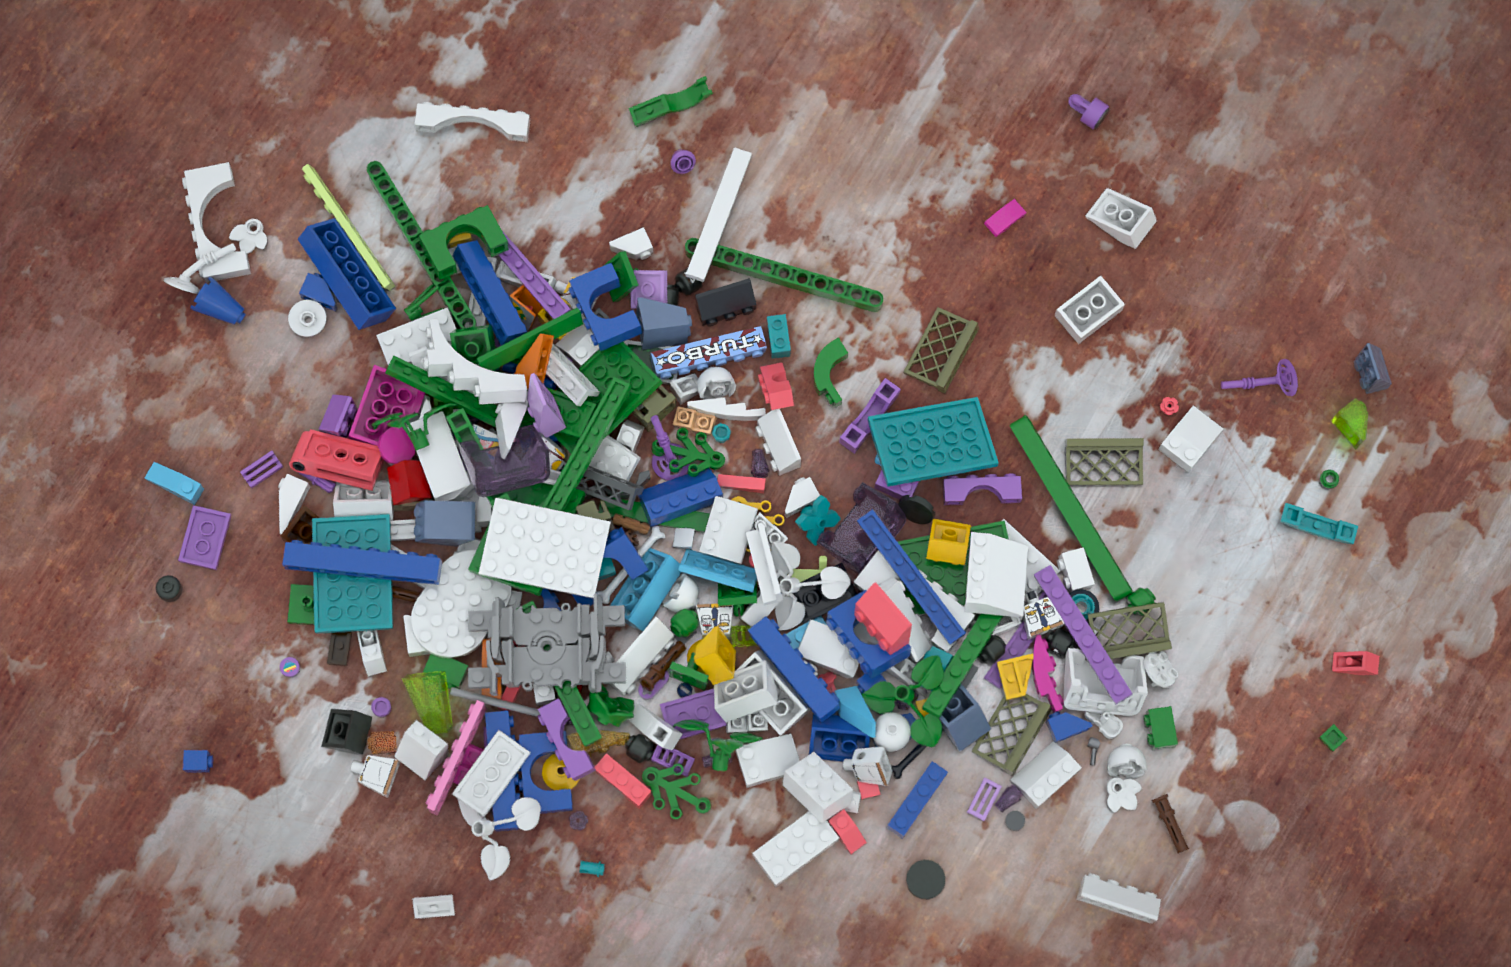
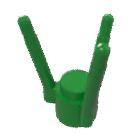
M431 284L411 304L403 309L411 321L444 309L441 308L421 315L423 310L420 305L432 296L440 286L432 289L433 285Z

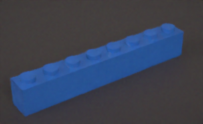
M298 540L285 543L282 563L285 569L435 585L440 583L442 561L434 554L418 556L419 554L415 552L399 554V551L396 550L380 552L376 548L361 550L357 546H349L348 549L341 548L342 546L337 544H330V547L322 546L318 542H311V545L303 544L302 541Z

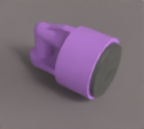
M1073 94L1068 100L1069 105L1083 115L1080 121L1093 130L1100 126L1110 110L1109 106L1098 98H1095L1090 103L1080 95Z

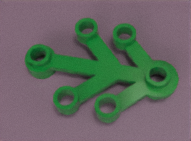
M679 428L677 430L676 438L687 449L670 445L673 454L684 456L680 460L673 459L670 461L669 470L676 473L680 468L696 460L704 462L699 465H689L687 473L691 477H696L700 472L708 468L717 470L723 467L725 463L724 455L711 448L706 441L707 436L705 433L699 432L695 436V443L700 445L705 452L701 453L689 439L687 429ZM655 440L651 451L656 456H663L665 454L662 447L657 446L659 443L658 440Z
M676 763L673 767L659 770L656 767H648L642 774V780L647 786L651 787L655 809L661 810L666 805L665 800L661 797L659 786L666 789L671 806L670 816L673 819H679L683 814L682 809L679 808L676 795L695 805L699 813H707L711 809L712 804L707 797L697 798L679 788L690 784H699L701 782L700 774L693 773L689 777L669 782L663 777L672 774L681 775L684 772L682 764ZM676 766L681 767L680 773L675 772ZM650 773L655 775L654 780L648 778ZM692 776H697L698 782H693ZM657 800L662 801V807L656 805ZM701 802L706 804L705 809L700 808L699 804ZM674 810H678L680 812V815L678 817L673 815Z

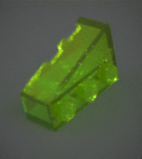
M445 671L407 674L402 678V681L424 726L434 734L448 733L453 728Z

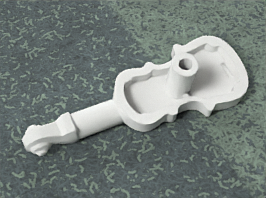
M1084 711L1085 718L1099 727V732L1106 738L1113 739L1121 732L1123 723L1114 714Z

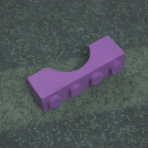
M885 378L860 415L842 434L839 443L855 454L871 433L867 421L868 416L885 414L899 396L901 389Z
M989 474L982 478H978L977 475H968L966 478L948 476L943 481L944 505H963L966 497L971 492L979 489L993 492L1001 503H1020L1022 500L1021 476H1016V474H1005L1004 477Z
M558 698L539 708L540 715H538V719L542 726L546 725L549 731L546 735L550 743L554 742L557 747L555 753L559 761L563 760L566 766L563 768L566 776L576 781L596 771L586 751L572 750L568 748L564 741L563 730L570 717L562 701Z

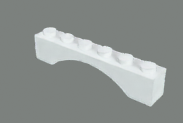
M430 102L417 103L416 131L435 133L452 124L475 122L496 129L508 140L528 142L530 117L525 112L509 113L502 109L489 111L487 108L471 109L468 106L452 107L449 104H441L439 106Z

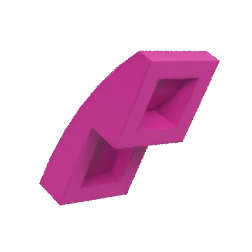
M1013 199L987 219L984 224L997 237L1008 230L1016 221L1024 217L1027 212Z
M472 744L468 745L453 783L459 785L484 749Z

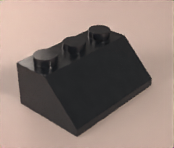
M750 278L695 295V305L702 326L707 325L710 327L724 319L725 321L733 320L740 314H752L757 307Z

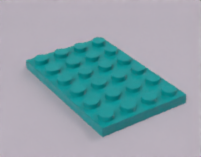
M978 397L868 416L867 421L887 487L998 467L999 462Z
M390 514L312 519L313 542L321 543L322 546L330 547V544L341 545V548L348 549L349 546H357L361 550H368L369 548L379 549L380 552L391 550ZM313 572L314 632L316 634L393 629L392 580Z

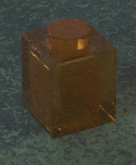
M395 731L371 732V737L368 738V749H371L373 754L396 753L397 741Z

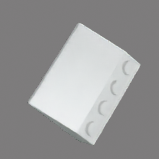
M971 532L964 612L1023 617L1027 545L993 534Z

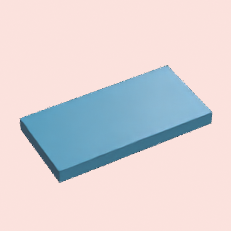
M686 549L678 569L680 572L753 592L757 582L755 568L690 549Z

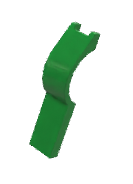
M704 76L697 79L692 86L680 92L661 94L629 108L635 126L638 127L671 112L689 109L711 96L713 92L707 87V77Z

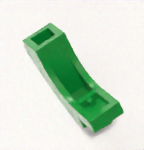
M839 337L828 343L821 350L816 359L813 373L814 386L818 396L826 393L824 395L829 405L833 404L835 408L842 405V398L830 380V372L835 365L848 358V351Z

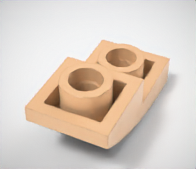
M678 406L673 425L712 436L717 417Z

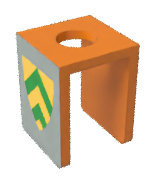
M522 285L509 298L514 308L517 309L522 323L525 324L526 330H529L535 317H538L537 314L543 307L526 287ZM526 305L532 306L534 313Z

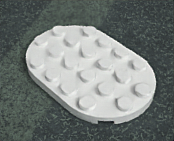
M477 550L459 552L448 558L442 564L439 585L428 584L413 606L411 624L414 636L418 643L432 655L441 658L465 656L473 652L480 646L482 640L486 638L488 631L469 632L468 611L492 610V603L495 601V597H499L504 601L505 608L508 606L511 597V586L469 572L468 568Z

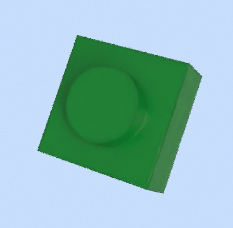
M1333 724L1319 739L1333 752L1347 737Z

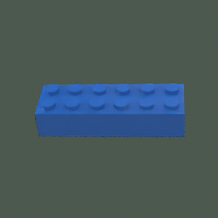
M333 218L306 227L298 237V241L358 330L385 322L396 310V307L337 220Z

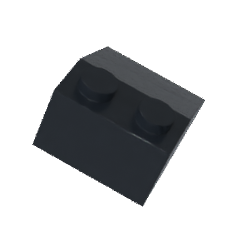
M843 562L833 566L838 567L847 573ZM818 573L800 583L822 581L820 576L821 573ZM851 579L850 586L844 595L837 599H829L824 596L821 590L822 584L801 586L798 592L792 593L797 597L796 602H801L805 606V616L802 623L804 624L856 596L857 592Z

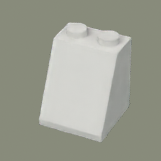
M416 720L404 733L394 757L426 780L448 756V744Z

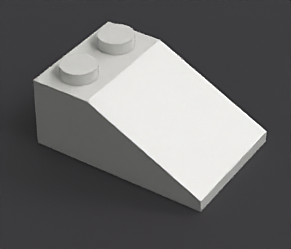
M1106 188L1086 214V218L1121 243L1135 249L1157 221L1151 207Z
M1193 406L1163 441L1158 450L1189 473L1222 432L1223 428Z
M814 620L809 621L798 648L803 655V659L844 678H853L859 662L850 656L846 645L840 643L835 631L830 630L827 625ZM857 637L860 641H862V642H864V643H866V644L868 643V641H865V640H863V639Z
M792 734L749 743L735 750L747 788L784 777V772L800 761Z

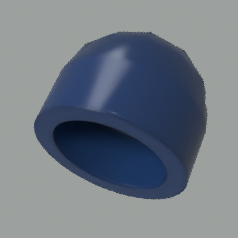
M688 683L679 684L677 687L678 696L683 698L692 695L691 685ZM681 686L686 688L689 693L687 694L684 690L680 689Z

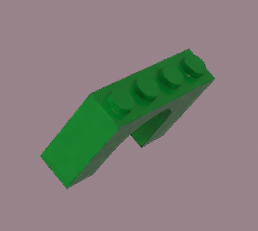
M488 205L478 207L466 215L462 214L450 222H444L432 230H425L419 235L420 245L439 280L457 273L456 263L447 246L451 239L459 234L469 233L479 237L491 257L508 250V240Z

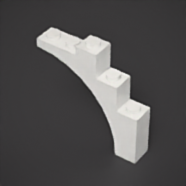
M430 319L429 327H426V338L430 339V342L428 343L426 358H423V368L427 369L428 377L448 376L449 383H453L454 391L474 389V395L478 397L479 404L526 401L527 387L524 374L494 372L466 360L447 342L441 332L438 319Z

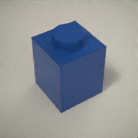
M184 750L183 770L185 772L210 773V767H213V756H210L209 751Z

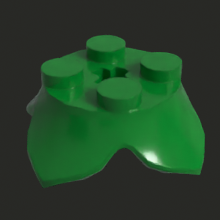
M602 684L601 692H590L587 708L589 712L598 716L600 723L604 725L611 723L616 727H620L624 721L634 718V700L624 697L613 699L609 697L608 691Z

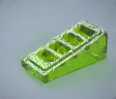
M749 625L731 626L733 647L757 646L750 635L749 640L745 638V631L751 628ZM741 631L742 641H738L737 632Z

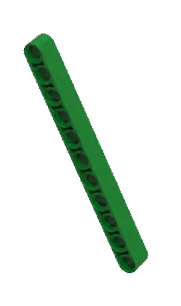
M378 161L370 162L366 170L371 183L433 286H440L437 292L445 306L449 309L459 329L465 328L464 324L468 322L473 323L472 327H476V319L451 277L448 276L441 282L436 281L438 276L432 266L426 265L429 260L424 250H417L421 246L419 235L423 231L385 168ZM374 170H380V173L372 174ZM383 185H389L388 189H381ZM392 200H398V201H399V202H398L397 204H395V205H391V204H390V202H391ZM402 215L408 216L405 220H400L399 218ZM412 230L417 231L415 235H408ZM449 291L454 292V295L451 297L445 296ZM457 307L464 308L463 311L459 313L454 311Z
M690 238L686 241L685 253L688 258L692 259L694 252L689 250V247L697 246L699 239ZM717 246L716 256L713 257L711 265L871 312L879 311L883 305L884 298L879 291L725 246ZM727 256H732L735 260L733 262H727L725 261V258ZM749 261L753 265L746 268L743 266V263ZM769 267L771 271L764 273L761 271V268ZM781 272H787L789 276L787 278H781L779 274ZM804 277L807 279V282L799 283L797 279ZM818 282L824 283L825 287L819 289L815 286V284ZM838 287L843 290V293L836 294L833 290ZM859 293L861 298L854 299L852 294ZM877 298L880 303L874 305L870 302V299Z
M1024 415L1011 423L1010 427L1081 546L1084 547L1087 556L1113 599L1119 602L1132 594L1133 590L1028 416Z

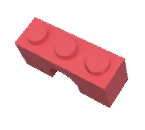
M783 363L760 367L761 374H758L759 384L765 398V403L770 404L771 410L794 406L792 389L789 380L786 378Z
M607 753L595 766V772L616 787L639 809L651 796L652 791Z

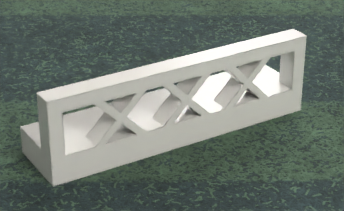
M552 344L546 374L577 406H581L588 396L597 397L600 391Z
M762 522L758 523L759 529L746 532L765 606L781 602L783 599Z

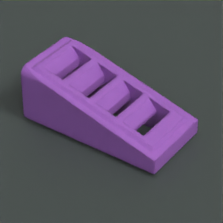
M657 745L651 762L665 768L673 767L676 757L679 756L678 763L680 764L683 763L684 759L688 760L684 767V772L681 774L687 777L695 759L678 750H669ZM665 750L662 760L658 759L661 751ZM669 753H672L673 755L671 757V760L669 763H667V757ZM680 766L675 767V772H681Z

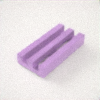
M984 777L967 813L985 821L1002 786ZM987 783L989 787L975 812L973 808ZM995 787L996 790L984 814H979L992 788Z

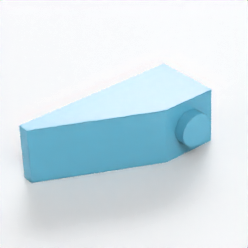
M156 462L152 464L145 476L146 480L193 505L196 504L204 491L200 483Z
M853 686L834 690V693L840 700L838 702L840 717L871 738L876 737V722L858 687Z

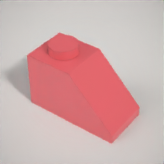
M1368 651L1334 652L1333 672L1354 675H1378L1379 655Z
M844 809L828 820L829 825L850 854H853L867 843L856 824Z

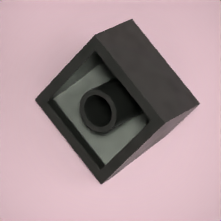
M331 709L321 746L363 755L371 728L372 716L355 710Z

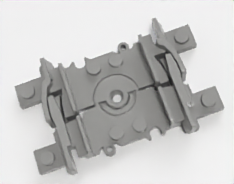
M594 593V612H591V614L589 613V605H581L580 603H577V607L572 611L568 603L561 605L562 611H559L557 608L536 609L532 605L531 612L525 614L523 613L522 606L518 609H513L512 606L505 608L504 601L499 597H495V601L492 603V610L468 611L469 632L488 631L489 639L486 640L487 667L468 668L469 689L490 688V694L498 696L497 677H502V684L507 685L508 688L519 687L522 684L523 689L527 692L533 689L532 683L538 687L558 686L563 689V683L570 681L572 689L576 685H589L591 693L601 692V683H626V663H606V640L604 637L606 635V627L625 626L624 605L603 606L602 598L597 593ZM513 641L516 642L517 646L521 647H514ZM546 644L551 646L549 651L543 649ZM502 654H503V658H504V661H505L506 665H495L494 662H493V659H494L495 663H503V664H504L503 659H502ZM588 657L590 660H596L594 662H587Z

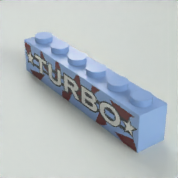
M759 326L650 353V361L654 374L663 380L672 377V374L676 373L685 375L693 369L701 371L714 364L722 366L731 360L739 362L748 356L753 358L760 357L765 353L767 346L762 328Z

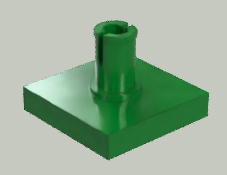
M626 251L619 252L605 264L612 263L620 282V287L609 291L613 302L620 301L639 286L633 270L639 269H632Z
M757 582L753 592L718 583V606L733 605L734 616H739L738 608H740V616L743 615L745 604L757 603Z
M291 584L287 621L289 624L314 625V585Z
M692 652L687 667L672 661L669 668V677L688 683L703 691L706 690L709 676L698 672L699 666L694 663V655L696 653Z

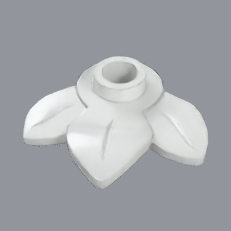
M250 219L245 225H237L229 236L231 240L240 241V250L246 251L247 254L251 253L255 247L264 249L267 244V236L263 233V225L257 219ZM256 226L257 230L251 231V228Z
M1117 777L1110 779L1106 786L1109 793L1107 798L1108 807L1114 813L1121 806L1127 810H1135L1137 808L1135 794L1142 789L1141 785L1130 778L1125 780ZM1116 784L1119 785V790H1118V791H1116V790L1114 789V786H1115Z

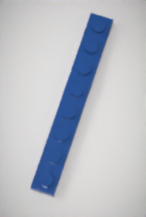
M872 509L858 519L857 523L948 644L951 645L964 636L966 632Z

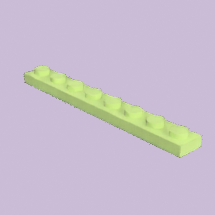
M309 164L305 165L302 168L305 172L303 176L309 184L312 183L316 188L314 192L318 198H323L326 203L324 204L326 210L330 214H334L339 225L345 230L350 241L356 246L358 253L367 262L366 264L371 272H374L377 281L382 288L389 291L395 287L394 283L314 167Z

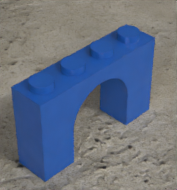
M612 263L569 280L571 286L568 288L572 299L576 298L578 302L575 304L576 308L585 317L583 319L586 330H591L593 334L590 335L594 346L598 345L600 351L642 334L641 325L634 310L611 319L600 318L591 310L592 304L598 296L620 287L619 278Z
M623 528L611 531L607 537L603 558H613L619 561L632 580L648 571L646 563ZM572 594L576 602L581 605H589L590 607L594 604L593 598Z
M864 590L828 611L826 623L830 630L835 631L840 643L846 645L849 649L850 656L860 663L861 670L873 679L910 657L911 646L907 644L890 655L879 644H866L856 637L853 629L860 622L854 614L855 606L867 591Z
M563 731V738L566 745L568 746L567 733L566 731ZM547 732L519 735V740H516V743L531 753L518 770V772L522 771V779H519V789L523 791L524 798L537 800L541 807L540 814L573 811L571 789L546 791L538 788L531 779V769L535 761L544 755L556 754L555 750L557 747L555 743H550L546 735Z

